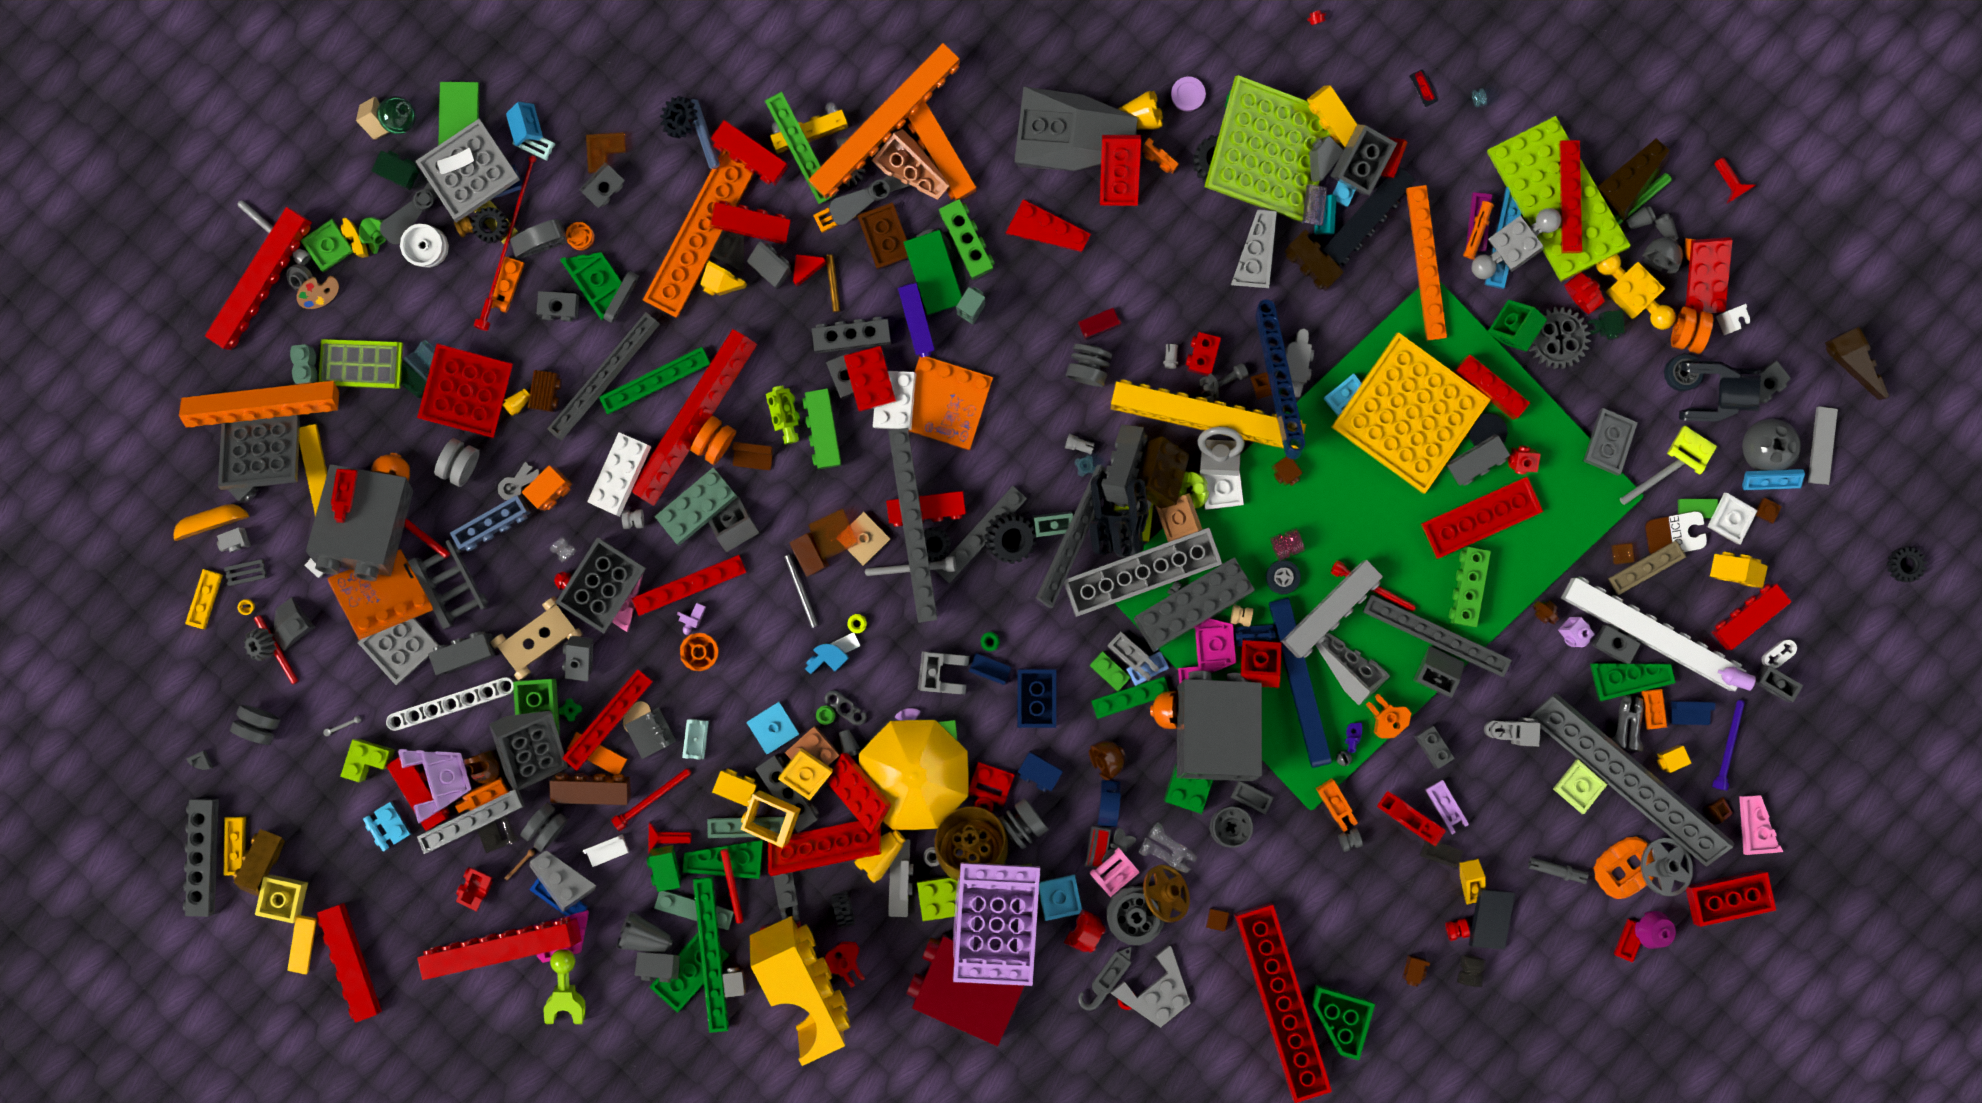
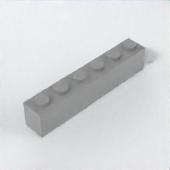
M1368 560L1362 561L1281 642L1297 658L1307 657L1313 651L1312 647L1316 643L1320 644L1327 637L1325 634L1329 630L1333 631L1340 624L1339 620L1343 616L1347 617L1354 610L1352 607L1356 603L1360 604L1366 599V593L1370 589L1373 591L1380 585L1379 580L1383 576Z

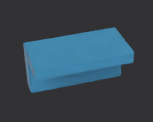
M518 101L506 113L515 146H520L526 139L539 141L543 137L534 104Z

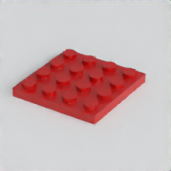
M436 344L417 418L494 438L513 364Z

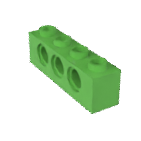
M960 199L940 208L939 213L972 281L993 271L992 265L995 263L990 254L987 255L984 250L986 244L983 238H978L975 232L978 228L974 220L970 221L967 216L970 213L965 203L962 204ZM957 218H962L965 223L962 226H956L954 221ZM965 235H971L973 241L971 243H964L962 238ZM973 252L981 254V258L977 261L973 260L970 256Z

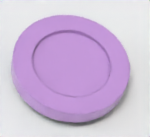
M1194 77L1180 78L1175 82L1171 90V99L1174 105L1186 112L1198 109L1203 104L1206 95L1203 84Z

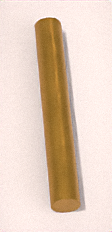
M826 255L833 312H840L833 255Z

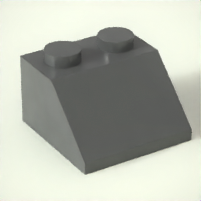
M739 496L708 521L715 537L726 552L759 533Z

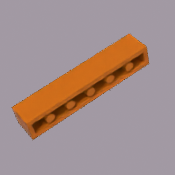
M923 101L919 105V110L913 116L909 115L907 117L909 121L907 126L912 134L916 133L919 138L917 140L918 145L922 150H926L929 155L928 158L950 184V187L946 190L950 199H955V201L960 199L961 201L975 193L976 186L927 103Z

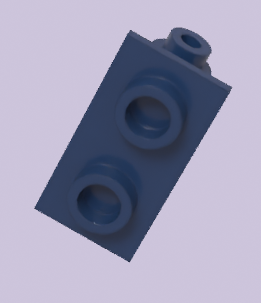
M1273 625L1235 627L1236 646H1242L1243 640L1274 642L1275 631L1273 630Z

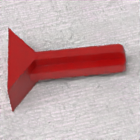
M1720 158L1714 163L1731 189L1727 203L1755 186L1741 184L1725 158Z
M650 821L648 854L657 843L690 844L692 839L691 833L657 832Z

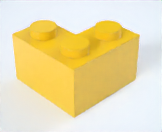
M1723 552L1722 555L1714 554L1710 577L1737 582L1745 586L1763 588L1768 566L1761 564V560L1740 554V557H1734L1735 554Z

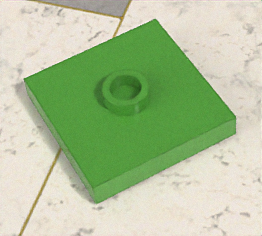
M333 219L301 240L322 272L327 271L353 253L351 244L343 236L342 231Z

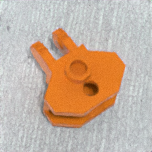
M1377 694L1375 698L1384 707L1382 710L1378 711L1370 702L1366 704L1375 715L1374 733L1379 738H1395L1409 726L1411 712L1403 706L1393 707ZM1395 722L1397 723L1396 728L1393 727Z

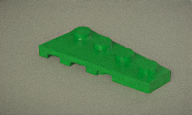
M1590 664L1599 701L1676 683L1671 664Z

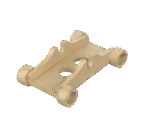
M555 596L542 604L546 612L514 635L506 639L503 634H500L490 642L494 649L499 648L515 669L516 673L514 676L518 681H521L531 673L527 666L543 657L546 652L554 649L566 638L569 640L570 636H583L579 628L575 630L559 609L557 603H555L557 601ZM543 627L550 630V635L547 638H542L539 635V630ZM526 639L534 641L532 649L528 650L523 647V642Z

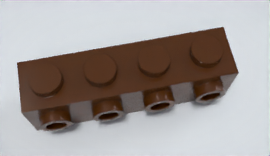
M561 772L553 775L550 780V803L628 805L631 799L630 777H625L623 774H615L613 776L595 774L594 776H588L585 773L567 775V773Z

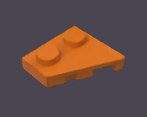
M1148 138L1142 150L1145 153L1144 157L1151 162L1156 161L1159 163V167L1166 173L1170 171L1173 174L1179 164L1163 149L1159 150L1152 145L1154 141Z

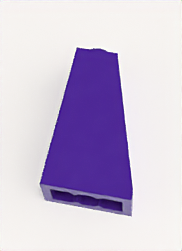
M917 283L899 286L898 291L915 354H920V357L932 355L931 351H934V346Z

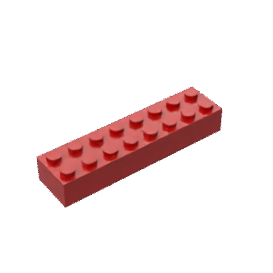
M570 916L554 921L553 924L550 920L534 927L533 925L521 927L516 932L515 929H510L500 934L492 933L485 935V937L479 938V940L478 937H474L461 943L457 941L443 947L441 945L431 947L429 950L423 951L424 954L417 957L422 980L572 947L581 942L582 938L577 918L570 919Z

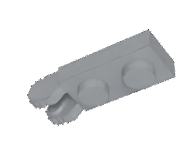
M1121 631L1108 644V648L1135 672L1138 671L1147 681L1151 677L1148 672L1141 668L1144 663L1155 672L1159 670L1158 666L1149 659V656Z

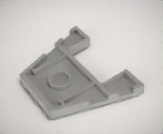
M1169 945L1155 956L1167 973L1137 997L1124 981L1110 992L1160 1028L1191 1004L1173 950Z

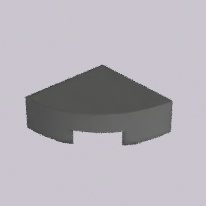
M206 750L186 758L187 762L197 769L207 770L213 768Z

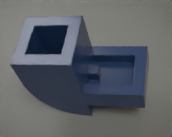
M1101 781L1098 825L1117 827L1121 782Z

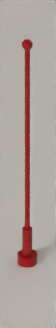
M533 155L529 157L530 163L489 297L485 300L480 319H475L473 327L480 330L488 331L491 324L487 320L493 304L492 297L533 163L536 162V157Z

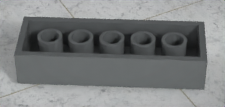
M1234 557L1136 615L1133 620L1153 652L1249 596L1255 589Z

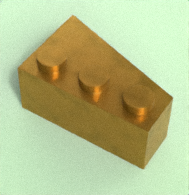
M262 829L254 834L251 840L252 846L249 851L245 852L242 858L243 864L240 869L236 870L233 877L234 883L241 890L259 897L263 877L268 876L273 864L277 863L285 843L283 838Z

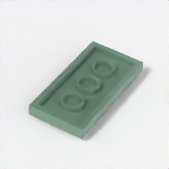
M712 468L654 517L674 542L680 546L738 496L716 469Z

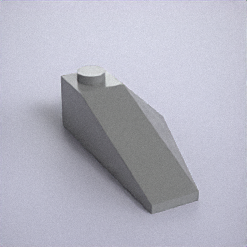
M1327 632L1325 634L1327 637L1320 644L1316 643L1315 645L1343 690L1352 700L1361 705L1390 675L1371 659L1367 661L1360 656L1361 653L1359 651H1351L1345 647L1343 641Z

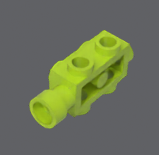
M783 385L773 387V391L767 393L766 398L775 431L783 430L784 444L798 442V433H795L794 427L799 425L800 416L794 408L795 396L790 392V388L784 389Z

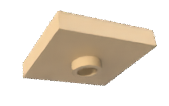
M865 512L836 538L863 566L891 540Z

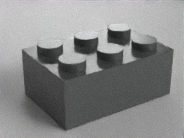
M1357 124L1330 177L1361 194L1370 195L1397 143L1366 125Z
M478 631L470 634L469 639L459 638L451 641L452 645L450 646L443 644L434 647L433 652L428 653L435 675H446L498 656L497 648L494 649L490 644L493 640L492 634Z

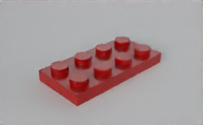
M1102 135L1100 205L1138 206L1141 135Z
M1730 237L1691 240L1686 307L1694 308L1696 313L1700 311L1709 313L1726 311L1732 239Z
M842 753L827 783L870 834H874L877 832L892 804L848 753Z

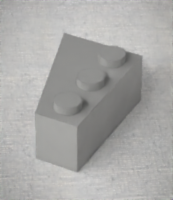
M547 850L530 861V868L562 912H565L595 891V884Z

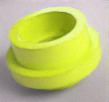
M854 614L848 619V628L853 633H861L865 630L867 621L864 616ZM855 620H859L861 622L860 627L854 626Z

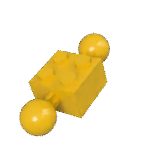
M1618 254L1596 264V268L1601 274L1612 275L1617 280L1605 293L1631 319L1635 318L1646 308L1651 313L1650 320L1655 328L1665 330L1674 324L1676 319L1674 310L1667 305L1659 306L1654 301L1665 288L1639 262L1634 264L1627 272L1620 267L1621 260Z

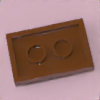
M893 202L857 215L877 270L908 259L903 243L907 239Z

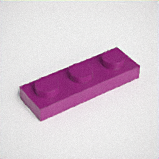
M1473 192L1471 195L1466 247L1475 225L1474 219L1478 216L1482 201L1491 203L1492 194ZM1489 225L1485 228L1477 250L1478 252L1486 251Z

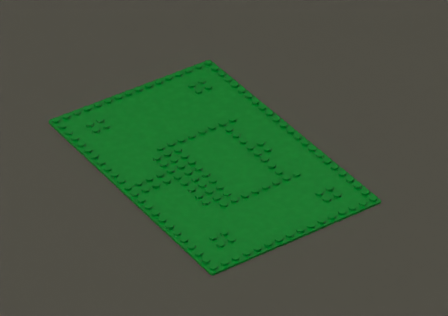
M1440 280L1447 338L1426 341L1420 289L1418 287L1297 401L1300 420H1302L1303 424H1306L1304 432L1305 447L1301 457L1293 459L1302 471L1298 482L1292 486L1289 483L1287 485L1279 484L1274 477L1276 473L1272 466L1286 457L1284 448L1254 442L1240 455L1239 471L1244 505L1205 510L1203 505L1195 509L1202 530L1209 528L1222 564L1235 557L1255 589L1252 594L1234 604L1243 609L1247 607L1253 608L1250 626L1273 625V630L1275 631L1269 602L1287 597L1289 598L1297 626L1345 578L1344 576L1336 577L1330 573L1337 560L1345 563L1344 566L1350 571L1362 561L1368 560L1383 576L1379 580L1380 587L1416 606L1415 611L1411 612L1369 590L1366 593V599L1360 604L1356 603L1352 607L1354 609L1352 613L1347 617L1343 616L1339 620L1340 624L1333 631H1328V633L1343 641L1345 647L1353 652L1355 650L1359 651L1361 657L1367 661H1370V659L1375 661L1390 675L1361 705H1358L1343 690L1316 645L1312 647L1313 651L1305 657L1331 757V764L1313 769L1311 767L1282 654L1279 688L1262 687V761L1309 810H1314L1323 801L1316 790L1317 787L1331 778L1339 786L1389 739L1379 738L1374 733L1376 719L1374 718L1375 715L1366 706L1368 702L1372 703L1378 711L1382 710L1384 707L1375 698L1379 694L1393 707H1406L1411 712L1412 717L1437 693L1413 681L1429 646L1464 662V667L1469 663L1462 658L1363 613L1362 611L1370 595L1486 647L1643 498L1641 493L1625 505L1620 502V498L1631 492L1636 486L1623 473L1617 476L1583 462L1590 438ZM1398 332L1452 372H1454L1466 356L1471 355L1530 402L1523 413L1514 420L1490 401L1480 415L1494 414L1505 422L1508 435L1504 446L1509 454L1511 453V448H1519L1520 445L1529 446L1531 449L1539 452L1541 455L1538 472L1517 474L1515 470L1509 467L1507 457V461L1498 466L1495 464L1490 467L1488 473L1482 476L1478 474L1473 477L1474 480L1468 485L1463 486L1462 484L1459 486L1445 465L1427 492L1423 494L1331 428L1338 416L1323 398L1352 374H1355L1362 383ZM1468 433L1448 462L1474 447L1469 440ZM1528 477L1543 512L1465 546L1491 551L1477 627L1451 623L1449 611L1454 606L1452 594L1454 588L1457 589L1458 584L1456 573L1461 567L1459 555L1461 550L1464 551L1465 547L1436 559L1421 524ZM1163 528L1144 545L1143 551L1168 543ZM1280 560L1292 562L1300 571L1301 580L1299 586L1289 594L1281 595L1274 593L1266 583L1267 569L1271 564ZM1219 566L1177 580L1182 584L1178 590ZM1174 582L1121 600L1115 604L1138 628L1133 620L1135 616L1170 596L1167 591ZM1233 605L1210 619L1230 623ZM1241 623L1233 624L1236 663L1213 672L1212 681H1227V674L1241 673L1242 646H1236L1235 627H1246ZM1195 628L1159 649L1177 670L1178 668L1198 666ZM1276 631L1274 642H1278ZM1396 722L1393 724L1394 728L1397 726ZM1351 723H1362L1360 743L1357 745L1356 752L1350 753L1352 762L1348 766L1339 765L1336 761L1337 753L1340 751L1348 752V744L1345 743L1348 725ZM1342 754L1344 762L1347 763L1345 754Z

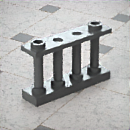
M453 540L445 541L448 546L446 550L450 552V556L453 555L457 565L433 578L428 576L426 570H428V567L445 559L439 553L425 561H420L419 558H413L408 561L428 597L443 630L454 627V618L477 606L481 610L488 609L487 597L484 593H480L460 555L462 550L458 549ZM459 572L462 573L466 580L465 583L442 595L437 593L435 589L437 584ZM468 589L471 590L475 597L474 600L451 612L447 611L444 607L445 601Z

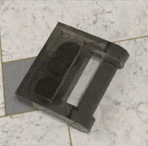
M508 816L500 819L508 838L506 840H503L496 821L477 830L486 853L519 841L517 835H514Z

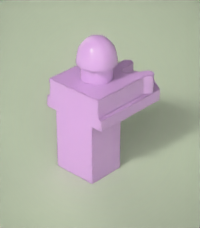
M696 603L691 616L677 612V615L680 616L678 621L685 623V627H683L685 635H689L692 632V627L698 628L706 609L705 606Z

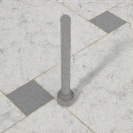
M244 201L238 202L239 208L268 233L271 232L272 225ZM297 249L292 253L295 258L294 261L303 266L311 258V255L306 250Z
M954 556L946 557V559H942L939 562H929L930 570L956 571ZM908 564L868 568L865 570V574L867 576L905 573L910 572V567Z

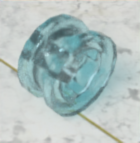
M1483 88L1479 89L1478 92L1476 90L1472 91L1475 107H1479L1480 104L1483 106L1487 104Z

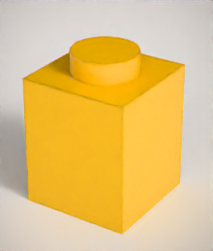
M1676 745L1657 754L1659 758L1657 760L1658 765L1665 772L1671 773L1691 764L1683 745Z

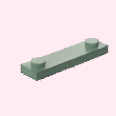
M668 891L659 892L654 909L697 921L695 899ZM716 906L718 927L729 930L734 911Z

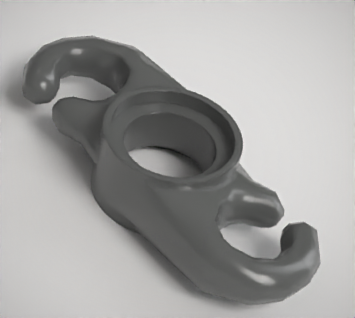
M830 690L825 694V703H830V707L835 708L839 715L853 725L865 723L867 719L866 713L862 712V719L856 721L854 715L860 713L861 709L857 708L851 700L840 692ZM835 695L837 701L830 703L829 697ZM844 702L851 705L850 712L846 714L840 710V705Z

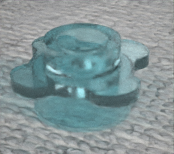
M1087 455L1085 458H1077L1074 464L1078 468L1079 476L1083 477L1087 473H1094L1096 467L1093 466L1092 456Z

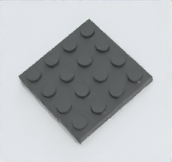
M300 415L221 423L219 489L226 490L297 482Z

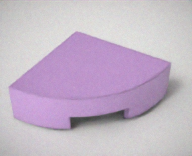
M907 708L897 713L895 718L899 721L916 720L921 711L915 708Z

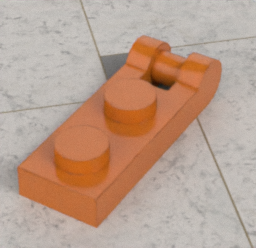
M505 256L492 297L493 304L491 308L494 309L496 307L502 312H508L525 263ZM500 295L505 297L503 302L498 300Z

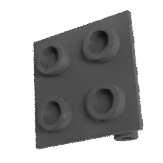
M659 707L625 724L642 759L676 742Z

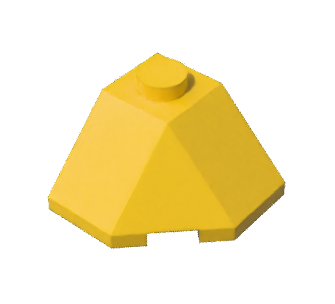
M710 261L707 263L701 285L704 287L703 291L712 296L714 294L721 296L744 289L747 284L740 278H734L735 276L729 271Z

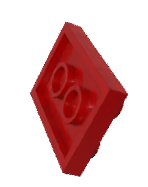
M881 346L844 355L859 412L896 402Z

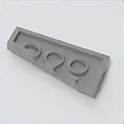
M1257 209L1231 285L1269 288L1277 211Z

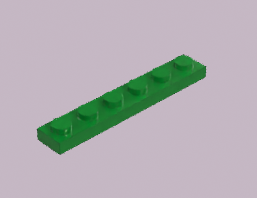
M700 347L600 396L599 399L607 415H610L709 366L710 361L703 347Z

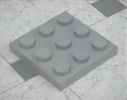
M415 618L363 638L358 642L395 685H399L429 657L428 653L433 652L434 647L439 646Z

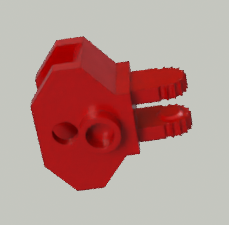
M1582 272L1578 273L1564 285L1573 301L1587 314L1592 313L1605 302L1600 291V285Z
M843 941L827 952L825 961L830 972L839 974L841 977L843 976L852 988L855 984L848 972L854 970L858 979L861 981L865 979L856 961L860 948L856 942ZM836 952H840L842 956H837Z

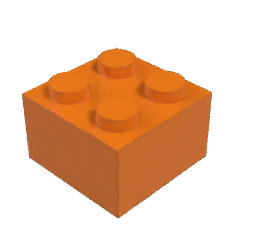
M549 465L522 493L537 509L546 511L547 509L551 510L557 504L556 500L560 496L564 497L571 490L569 487L572 483L556 467Z

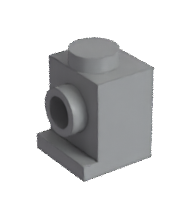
M236 528L217 535V546L221 552L229 551L232 553L240 550L241 547H251L245 528Z

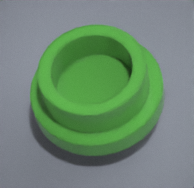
M821 706L816 712V719L819 723L828 725L834 721L835 711L830 706Z

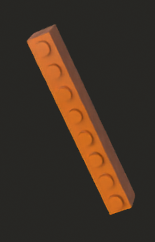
M334 381L183 397L181 398L179 417L185 427H196L338 410L339 391Z

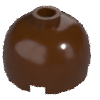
M1100 741L1090 746V760L1095 769L1099 767L1101 771L1099 775L1103 779L1110 780L1124 768L1125 752L1121 746H1117L1111 741Z

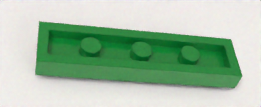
M1163 676L1091 700L1096 717L1099 719L1153 701L1159 694L1169 690Z

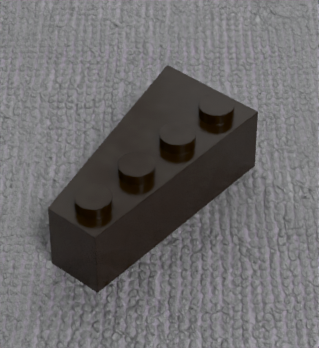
M1657 138L1598 186V190L1608 207L1623 221H1625L1630 211L1637 205L1638 200L1645 194L1649 185L1656 179L1669 161L1670 150Z

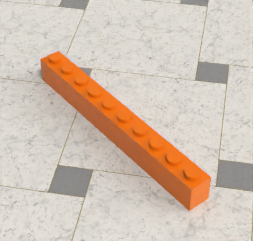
M942 43L808 179L809 183L825 199L829 196L832 198L839 191L838 187L842 183L846 184L852 178L851 174L856 169L860 170L865 165L867 157L869 155L871 157L874 156L879 150L878 146L882 142L886 143L893 135L891 133L896 128L900 129L906 123L905 119L909 115L913 116L919 110V105L923 101L927 102L932 97V91L936 87L938 89L942 87L946 82L945 78L949 74L953 75L959 69L960 59Z

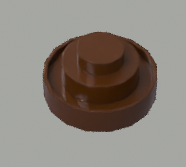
M1537 601L1533 605L1536 611L1534 615L1543 623L1547 624L1549 622L1555 625L1559 620L1557 617L1558 612L1556 611L1558 608L1552 602L1543 601L1541 603Z

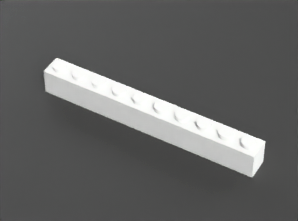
M1580 576L1578 578H1571L1561 599L1608 625L1612 624L1618 627L1619 631L1633 635L1639 642L1729 691H1736L1738 687L1727 685L1722 680V674H1719L1718 670L1723 671L1727 667L1734 666L1746 673V670L1741 668L1742 665L1734 660L1729 662L1724 659L1725 655L1722 653L1707 650V645L1699 641L1697 643L1691 641V637L1685 633H1676L1673 631L1674 627L1666 623L1662 625L1656 622L1657 618L1650 614L1645 616L1639 612L1640 609L1631 604L1629 606L1623 604V599L1615 595L1611 597L1605 594L1606 590L1599 586L1592 587L1585 578Z

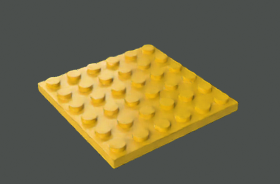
M1398 332L1331 428L1425 494L1491 399Z

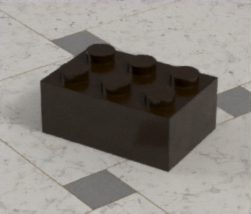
M1163 436L1147 441L1137 479H1142L1145 483L1147 500L1160 509L1177 505L1190 455ZM1137 483L1135 484V487H1134L1135 492L1137 491V488H1138Z

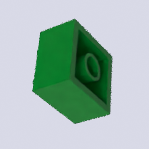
M1508 299L1488 332L1499 343L1527 352L1547 319L1535 307Z
M1175 764L1164 801L1202 814L1213 780L1177 778V764Z

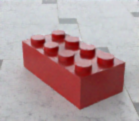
M1762 870L1692 884L1686 889L1693 924L1700 927L1776 911L1768 872Z

